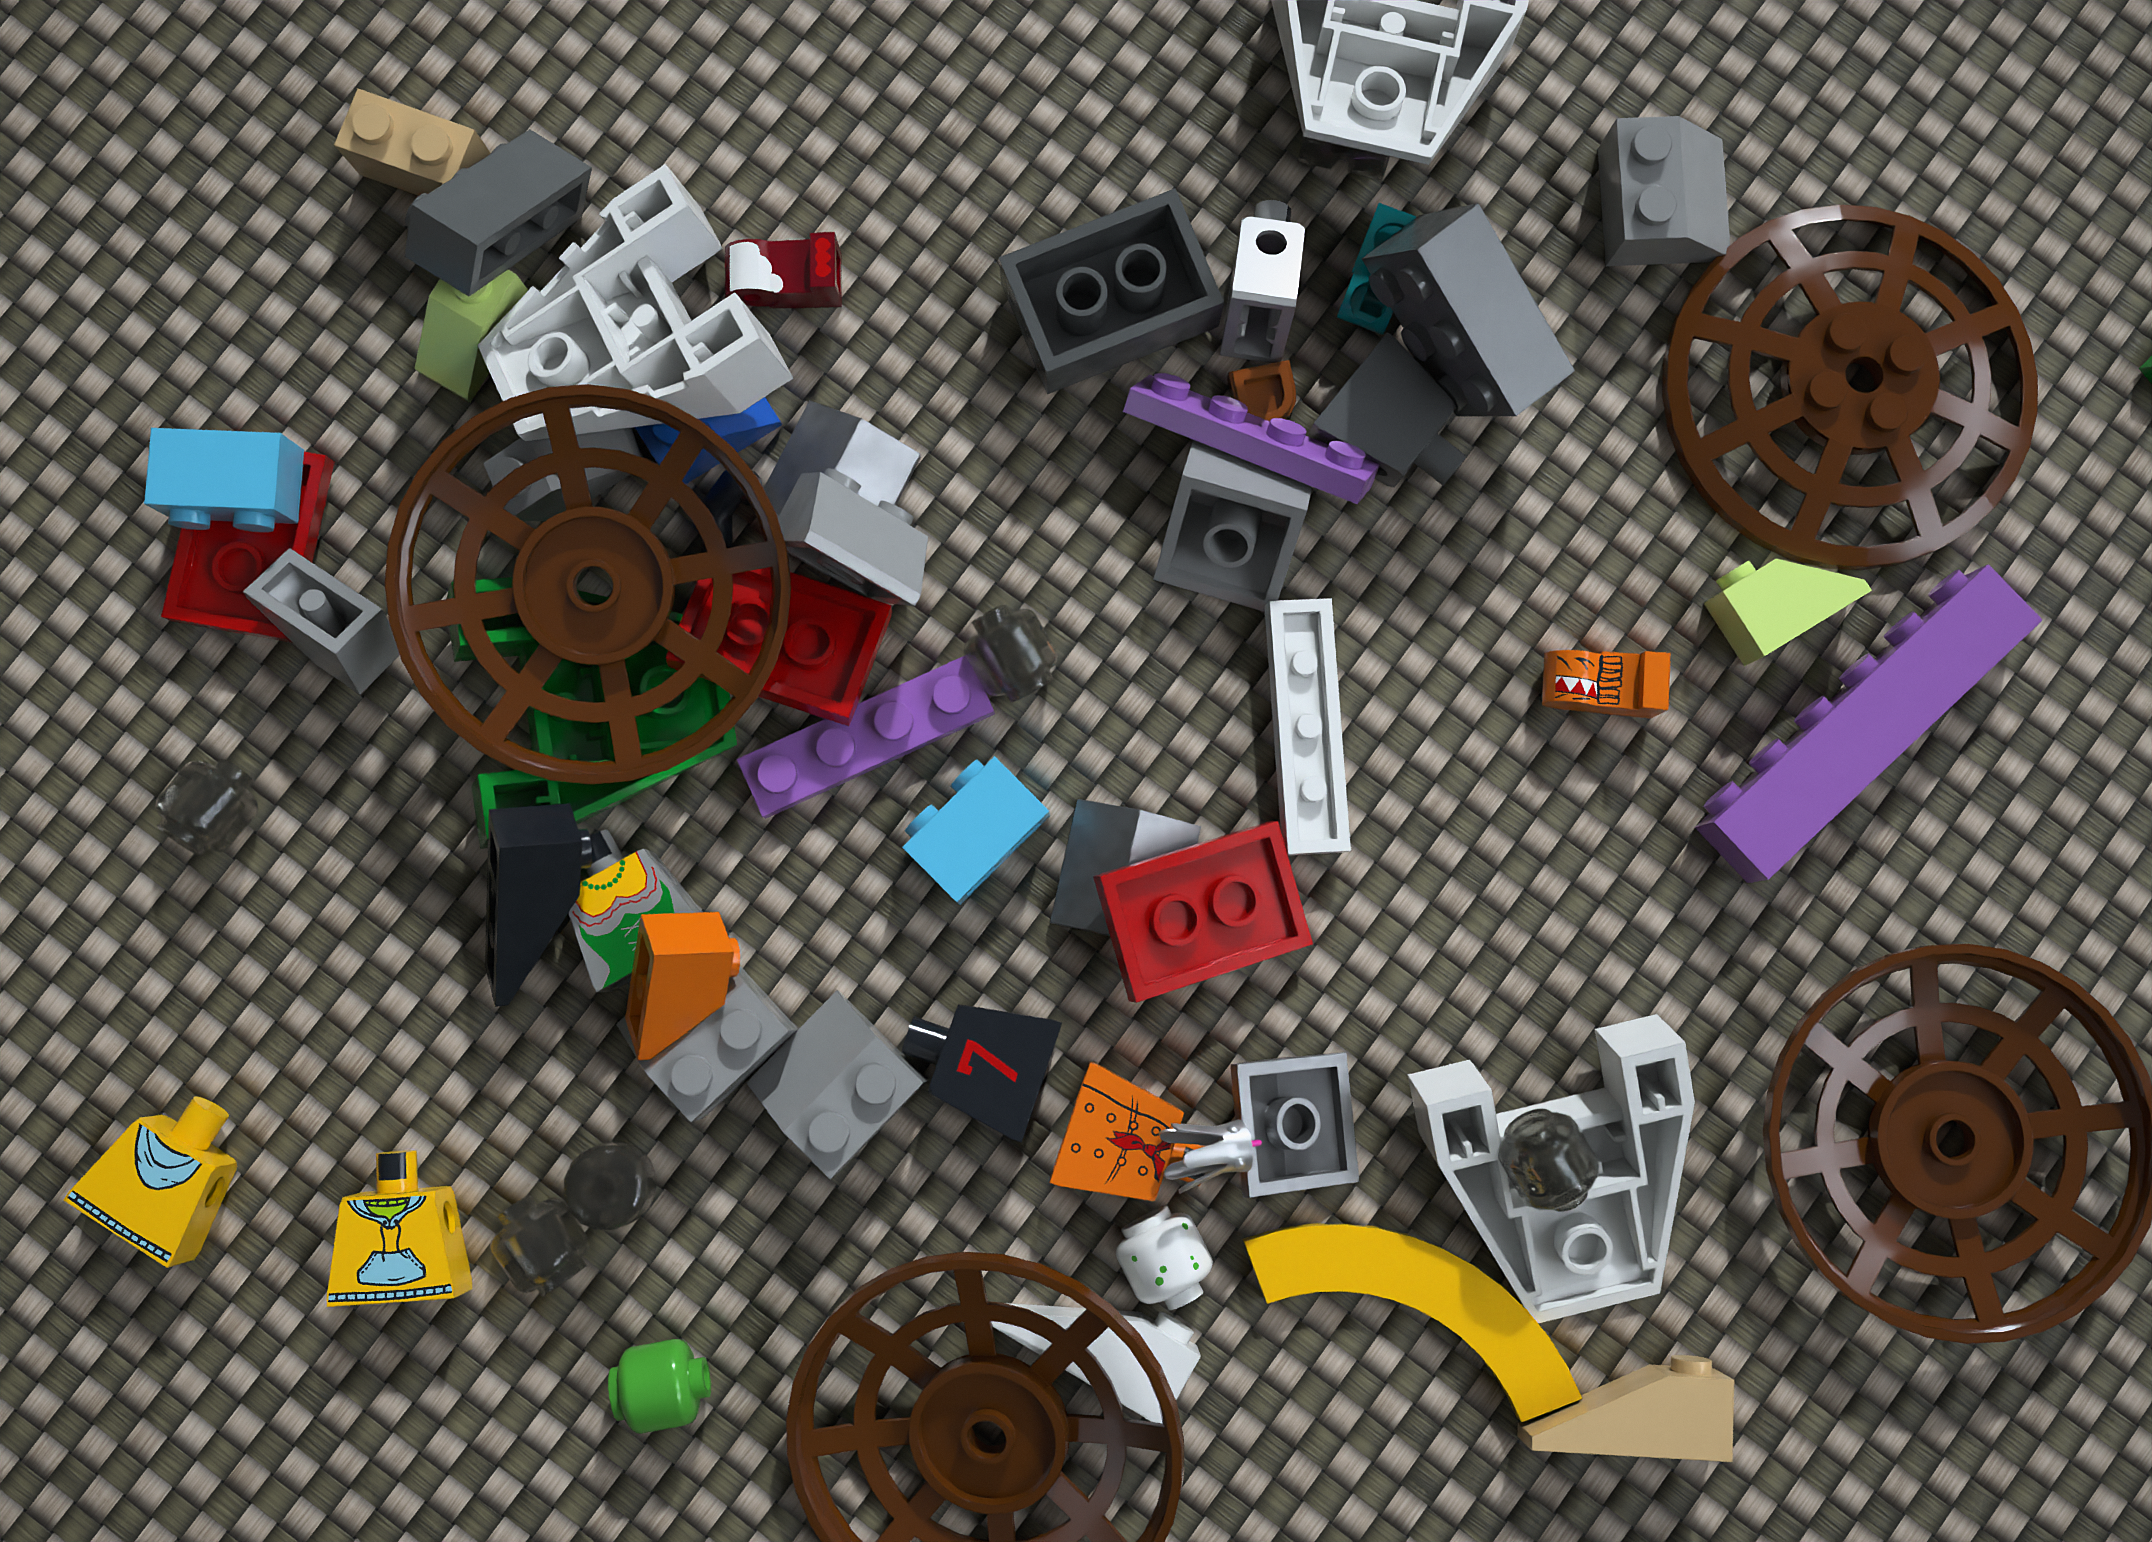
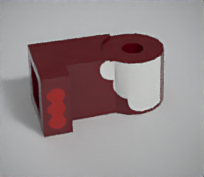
M835 232L810 233V239L767 241L743 239L730 242L725 246V298L735 292L746 306H769L770 309L842 307V253Z

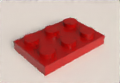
M304 451L298 524L275 523L274 531L240 530L233 527V521L213 520L210 522V528L206 530L181 528L161 617L172 622L293 643L247 599L243 591L289 548L310 562H313L335 461L326 455Z
M770 567L732 574L733 596L731 615L723 641L717 652L747 674H749L759 656L769 623L772 594ZM790 572L791 598L787 631L777 663L758 697L850 726L892 617V605ZM713 578L697 581L679 624L680 627L701 640L705 632L712 609ZM668 650L665 657L668 667L679 670L685 661ZM703 674L699 676L700 678L712 681Z
M1278 821L1262 823L1093 876L1130 1002L1137 1003L1313 944Z

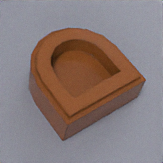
M1289 360L1228 372L1227 381L1231 398L1244 403L1248 407L1247 413L1268 421L1273 418L1286 420L1290 418L1296 403V388Z

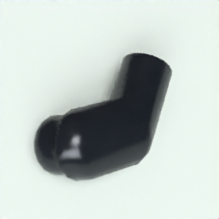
M725 470L702 502L716 521L724 537L726 547L731 548L733 547L732 515L740 503L750 505L741 487ZM753 471V473L757 476L762 485L761 477L755 471ZM701 537V553L707 552V549Z

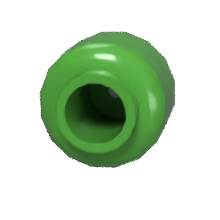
M682 1339L665 1340L626 1349L620 1358L618 1367L611 1368L608 1377L609 1399L615 1419L617 1421L625 1420L630 1429L638 1434L693 1423L700 1408V1399L708 1398L711 1395V1378L706 1358H694L691 1348Z

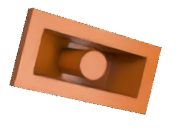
M719 912L641 914L625 1015L637 1060L652 1059L725 1005L729 978L737 977L739 973L740 949L737 939L728 937Z

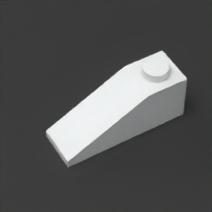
M1006 1303L1038 1313L1053 1320L1064 1329L1086 1310V1308ZM1117 1310L1140 1333L1162 1366L1175 1400H1177L1201 1357L1197 1345L1190 1341L1194 1332L1177 1319L1163 1312H1160L1156 1320L1142 1312ZM992 1321L994 1328L1039 1355L1051 1344L1045 1338L1024 1328ZM1108 1327L1087 1348L1098 1359L1110 1377L1121 1404L1151 1422L1162 1423L1159 1404L1145 1371L1129 1347ZM1074 1362L1065 1369L1091 1385Z

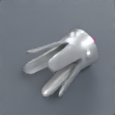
M1240 1119L1218 1126L1171 1123L1173 1129H1164L1158 1133L1161 1140L1168 1143L1208 1145L1187 1152L1182 1161L1173 1163L1164 1170V1177L1169 1180L1210 1172L1181 1187L1179 1194L1222 1173L1250 1171L1253 1164V1147L1261 1146L1262 1144L1261 1140L1251 1141L1247 1126Z

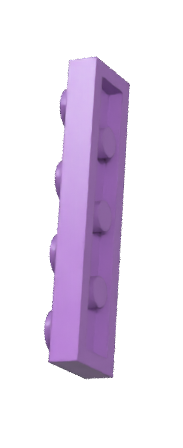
M1157 373L1154 376L1148 375L1129 390L1123 412L1355 504H1358L1370 490L1379 468V464L1365 459V452L1352 444L1341 441H1331L1329 444L1306 436V429L1293 421L1282 418H1273L1270 421L1247 413L1248 407L1234 398L1217 395L1211 399L1189 390L1190 384L1187 381L1171 374Z
M967 654L859 703L850 726L824 719L738 758L737 761L762 817L767 819L993 716L995 712Z

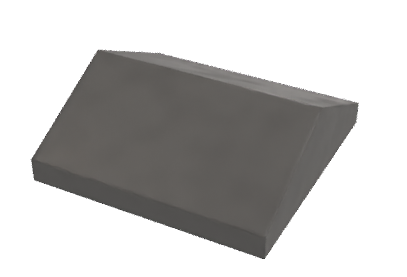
M809 400L764 490L779 517L801 473L821 472L824 474L827 468H831L858 482L861 485L858 495L873 504L878 505L880 500H884L897 505L921 455L862 418Z
M1078 799L1050 923L1110 936L1093 876L1198 844L1201 826L1139 809Z
M1346 1052L1273 1058L1230 1064L1235 1120L1240 1119L1245 1123L1250 1133L1251 1141H1262L1261 1146L1253 1147V1164L1250 1171L1240 1172L1243 1197L1251 1198L1360 1182Z

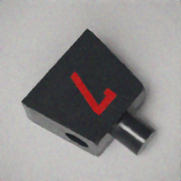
M958 1004L950 1028L914 1016L901 1053L937 1065L928 1089L930 1094L1005 1136L1022 1143L1062 1022L1049 1018Z

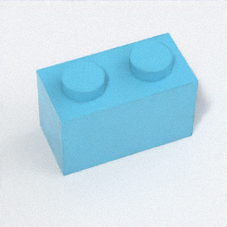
M151 428L144 504L168 516V524L185 529H209L211 520L233 521V527L252 532L274 531L275 523L298 524L304 449L282 433Z
M995 756L985 766L978 759L972 762L951 784L950 787L956 794L939 811L932 804L929 805L905 829V832L911 839L902 848L959 905L1050 817L1049 810Z

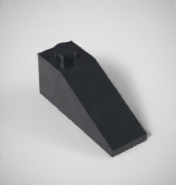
M570 803L489 809L485 969L495 1007L510 1004L580 895L581 869L591 867L592 846L590 834L587 828L578 829Z

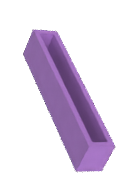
M1989 564L1966 575L1958 569L1938 583L1928 594L1934 603L1920 616L1913 611L1890 628L1884 635V638L1890 644L1876 658H1873L1868 653L1852 664L1839 677V680L1845 685L1843 689L1830 701L1825 696H1821L1811 703L1795 718L1794 722L1800 729L1784 744L1779 738L1773 740L1751 759L1749 765L1755 771L1739 786L1731 781L1707 800L1703 807L1709 814L1695 828L1747 883L1770 879L2042 621L2040 616Z

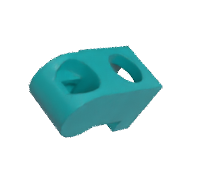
M1378 203L1351 272L1354 274L1337 318L1381 335L1384 334L1393 310L1391 307H1387L1380 302L1373 293L1369 284V276L1371 274L1362 258L1414 220L1416 216Z

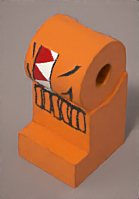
M1580 650L1544 653L1542 705L1562 710L1651 719L1667 711L1669 708L1671 653L1644 651L1641 654L1602 651L1599 654Z

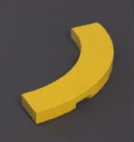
M1324 1223L1278 1228L1242 1239L1267 1304L1291 1296L1315 1292L1342 1291L1370 1294L1394 1300L1415 1308L1441 1322L1474 1349L1493 1372L1506 1393L1516 1417L1521 1422L1582 1399L1568 1366L1549 1336L1528 1310L1496 1281L1471 1263L1440 1246L1409 1234L1376 1226Z

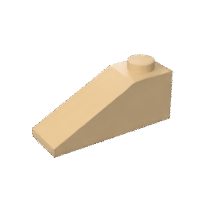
M1689 1355L1671 1356V1366L1649 1364L1582 1394L1581 1400L1518 1423L1517 1437L1532 1451L1732 1462L1734 1379L1712 1368L1711 1359Z

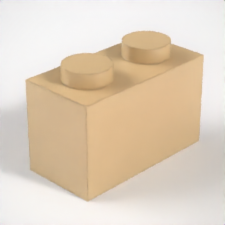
M358 88L334 143V146L359 175L418 196L423 193L429 194L451 180L460 169L469 168L491 154L474 129Z

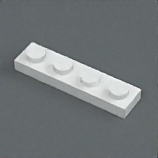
M1332 598L1269 601L1264 608L1280 828L1288 856L1345 853L1351 851Z

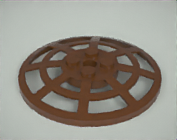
M1838 204L1802 209L1769 220L1739 237L1727 248L1726 255L1716 257L1708 265L1686 294L1671 326L1663 358L1662 399L1667 429L1680 464L1701 497L1727 524L1753 543L1784 558L1820 568L1860 571L1896 566L1929 555L1969 532L1997 506L2015 481L2031 445L2038 410V375L2032 344L2016 305L1999 279L1972 251L1944 231L1910 215L1872 206ZM1834 220L1868 222L1893 229L1887 255L1877 252L1845 251L1824 254L1812 258L1792 230L1811 223ZM1918 239L1932 245L1957 263L1984 291L1993 306L1970 314L1965 305L1944 283L1926 270L1913 265ZM1768 242L1788 270L1778 275L1759 292L1744 312L1740 322L1702 314L1709 296L1727 272L1754 248ZM1854 269L1876 271L1882 273L1874 303L1858 301L1842 304L1824 274ZM1907 283L1916 286L1933 298L1949 315L1952 322L1924 333L1913 320L1900 312ZM1798 285L1817 315L1795 337L1760 327L1775 303ZM2004 328L2014 349L2020 379V418L2018 427L1988 411L1991 400V370L1987 349L1982 337ZM1693 338L1731 347L1728 357L1727 386L1731 409L1736 421L1701 438L1693 419L1688 390L1689 353ZM1962 345H1965L1968 352L1972 373L1970 402L1939 389L1940 371L1937 356ZM1751 352L1783 361L1780 375L1783 398L1756 410L1753 403L1749 381ZM1849 364H1859L1870 371L1874 381L1871 392L1861 393L1850 387L1846 380V368ZM1929 414L1961 427L1962 429L1948 451L1930 468L1924 471L1909 435L1914 433L1924 423ZM1794 421L1806 436L1823 446L1824 448L1814 474L1806 471L1788 458L1773 442L1768 433ZM1979 437L2009 452L2002 470L1985 493L1960 516L1942 525L1931 488L1942 483L1963 463L1976 445ZM1748 444L1754 455L1773 475L1794 490L1805 494L1790 530L1772 522L1747 504L1723 479L1712 460ZM1883 450L1886 451L1898 479L1897 483L1875 487L1848 486L1839 483L1850 455L1872 454ZM1906 501L1917 537L1903 542L1869 547L1835 545L1815 539L1830 504L1842 507L1873 508Z
M585 384L547 387L511 397L473 416L442 441L418 470L399 505L388 542L385 591L389 624L401 660L421 696L449 728L478 751L512 769L552 781L602 784L632 781L669 770L703 752L734 727L758 698L777 663L788 627L791 579L788 550L777 513L757 476L730 444L701 420L666 401L630 389ZM599 407L629 411L660 421L680 433L660 465L646 458L621 450L596 447L580 448L570 408ZM543 413L553 453L540 456L514 469L495 484L486 496L449 474L467 453L490 435L521 419ZM703 448L723 465L741 487L759 520L765 541L731 548L726 547L724 537L711 512L696 493L682 481ZM585 468L619 470L640 477L649 483L627 515L609 508L593 507ZM558 473L566 511L554 515L534 529L504 509L508 502L525 488L549 475ZM435 496L470 518L463 530L455 558L453 581L455 598L414 605L411 585L414 548L424 514ZM671 498L692 519L705 542L707 552L670 559L663 544L650 530ZM488 531L520 551L514 567L513 587L477 594V562L484 538ZM592 566L604 569L610 575L613 582V591L610 598L600 605H592L585 602L577 591L579 575L583 570ZM770 567L772 594L769 623L759 656L749 674H747L717 652L723 641L731 615L733 596L732 574ZM713 578L712 609L705 632L701 640H699L669 619L674 603L675 584ZM518 613L526 629L539 643V646L520 673L515 671L497 651L485 630L483 619ZM461 624L464 636L479 663L500 686L507 690L484 723L467 711L443 683L426 652L420 631ZM654 640L685 661L683 666L662 684L643 694L632 697L625 658L638 653ZM563 658L576 663L599 665L605 702L596 703L571 700L551 694L542 688ZM701 674L733 695L731 700L716 716L693 734L662 750L642 755L635 716L649 713L672 701L691 686ZM529 706L543 713L566 720L593 723L609 722L615 760L588 762L559 759L526 749L507 739V736Z
M1974 944L1919 946L1884 955L1851 971L1821 994L1797 1022L1778 1056L1767 1091L1763 1123L1766 1171L1776 1207L1794 1243L1815 1271L1846 1300L1885 1323L1926 1338L1964 1344L2006 1342L2044 1332L2078 1315L2107 1292L2132 1262L2152 1222V1083L2150 1076L2131 1039L2110 1012L2077 982L2043 962L2007 949ZM1938 964H1962L1992 969L2023 980L2041 992L2015 1021L2005 1015L1980 1006L1953 1002L1939 1003ZM1910 968L1912 1007L1898 1010L1875 1021L1858 1034L1848 1046L1843 1044L1820 1024L1836 1005L1860 987L1889 973ZM2063 1009H2066L2082 1024L2102 1050L2117 1079L2123 1101L2081 1105L2078 1092L2066 1069L2050 1048L2039 1039V1036ZM1941 1022L1972 1025L2000 1037V1040L1979 1066L1960 1061H1946ZM1914 1027L1917 1065L1902 1071L1890 1081L1863 1060L1869 1051L1886 1038L1906 1028ZM1803 1046H1805L1831 1068L1824 1081L1817 1103L1814 1127L1815 1146L1781 1152L1780 1122L1783 1096L1794 1062ZM2024 1055L2045 1079L2058 1109L2027 1113L2019 1096L2004 1081ZM1848 1081L1875 1102L1869 1119L1868 1137L1835 1142L1836 1110L1843 1088ZM1952 1120L1961 1127L1964 1134V1144L1959 1153L1952 1157H1946L1937 1146L1936 1136L1939 1128L1944 1123ZM2129 1128L2131 1150L2128 1182L2118 1216L2107 1234L2072 1211L2078 1200L2086 1174L2088 1156L2087 1132ZM2063 1135L2062 1166L2055 1190L2049 1196L2026 1180L2033 1157L2034 1139ZM1873 1163L1879 1177L1891 1191L1890 1196L1873 1223L1866 1218L1853 1201L1842 1179L1840 1169ZM1820 1173L1823 1185L1835 1209L1850 1229L1863 1240L1846 1274L1829 1260L1807 1231L1792 1201L1786 1179ZM2011 1201L2035 1218L2028 1228L2011 1241L1993 1250L1984 1251L1976 1217L1988 1214L2000 1208L2006 1202ZM1916 1209L1927 1214L1947 1218L1957 1256L1946 1257L1926 1254L1906 1247L1896 1240ZM2056 1233L2093 1256L2076 1276L2053 1294L2022 1309L2003 1313L1991 1273L2005 1270L2028 1259L2047 1244ZM1888 1258L1898 1265L1923 1274L1963 1278L1975 1318L1950 1319L1919 1314L1888 1303L1870 1291Z
M956 1252L926 1256L893 1267L860 1286L831 1313L806 1349L792 1383L786 1416L787 1457L795 1492L810 1526L821 1542H863L853 1532L836 1507L822 1476L818 1456L857 1450L860 1465L870 1488L885 1510L894 1518L875 1542H910L914 1536L922 1542H1078L1085 1535L1091 1542H1127L1105 1516L1122 1481L1127 1458V1446L1165 1452V1471L1159 1499L1144 1532L1136 1542H1165L1173 1526L1184 1479V1436L1177 1402L1162 1366L1140 1333L1109 1302L1079 1281L1043 1264L1005 1254ZM953 1270L960 1303H951L923 1312L900 1326L894 1333L889 1332L860 1314L875 1298L903 1282L929 1273ZM982 1271H996L1036 1281L1070 1297L1086 1308V1310L1064 1329L1053 1320L1029 1309L1002 1302H989ZM992 1321L1024 1328L1045 1338L1051 1344L1031 1365L1014 1357L998 1354ZM964 1322L969 1355L961 1356L939 1367L913 1348L911 1344L932 1330L953 1323ZM1108 1327L1129 1347L1145 1371L1159 1404L1162 1423L1124 1418L1122 1404L1110 1377L1098 1359L1087 1348ZM843 1335L875 1355L869 1362L858 1387L854 1407V1423L814 1429V1404L819 1377L832 1346L839 1336ZM1072 1362L1081 1369L1092 1385L1104 1416L1067 1414L1064 1403L1052 1383ZM892 1365L923 1389L915 1402L911 1417L876 1420L879 1390L887 1371ZM980 1421H990L997 1424L1005 1433L1006 1442L997 1446L984 1444L976 1437L973 1425ZM1069 1442L1107 1444L1103 1474L1090 1498L1061 1471L1068 1452ZM910 1445L914 1461L926 1480L910 1500L901 1492L889 1474L879 1447ZM1045 1494L1070 1518L1047 1533L1016 1540L1014 1512L1034 1504ZM945 1500L966 1510L987 1514L989 1540L959 1534L936 1523L930 1517Z

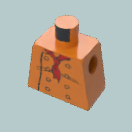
M1089 1061L1050 1176V1183L1062 1187L1155 1201L1166 1167L1182 1161L1187 1152L1205 1146L1199 1144L1168 1143L1161 1140L1158 1133L1164 1129H1173L1171 1123L1181 1124L1184 1112L1109 1069ZM1205 1173L1179 1179L1189 1183L1204 1176Z

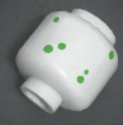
M1163 1206L1137 1218L1121 1229L1125 1238L1117 1247L1116 1257L1139 1301L1147 1304L1164 1301L1170 1311L1190 1303L1203 1294L1199 1282L1209 1274L1213 1261L1196 1225L1189 1215L1185 1213L1171 1214L1168 1206Z

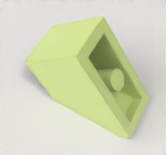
M506 270L471 296H467L440 279L428 298L415 370L471 403L490 373L478 348V344L528 291L517 274Z
M1775 559L1756 571L1749 560L1716 580L1722 592L1704 602V605L1742 664L1746 666L1781 647L1872 590L1864 579L1780 559Z

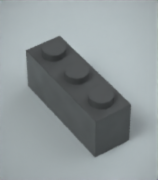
M529 129L509 143L498 145L484 159L469 168L460 169L451 180L429 194L423 193L412 202L405 218V224L408 227L405 257L467 296H471L582 218L592 167Z

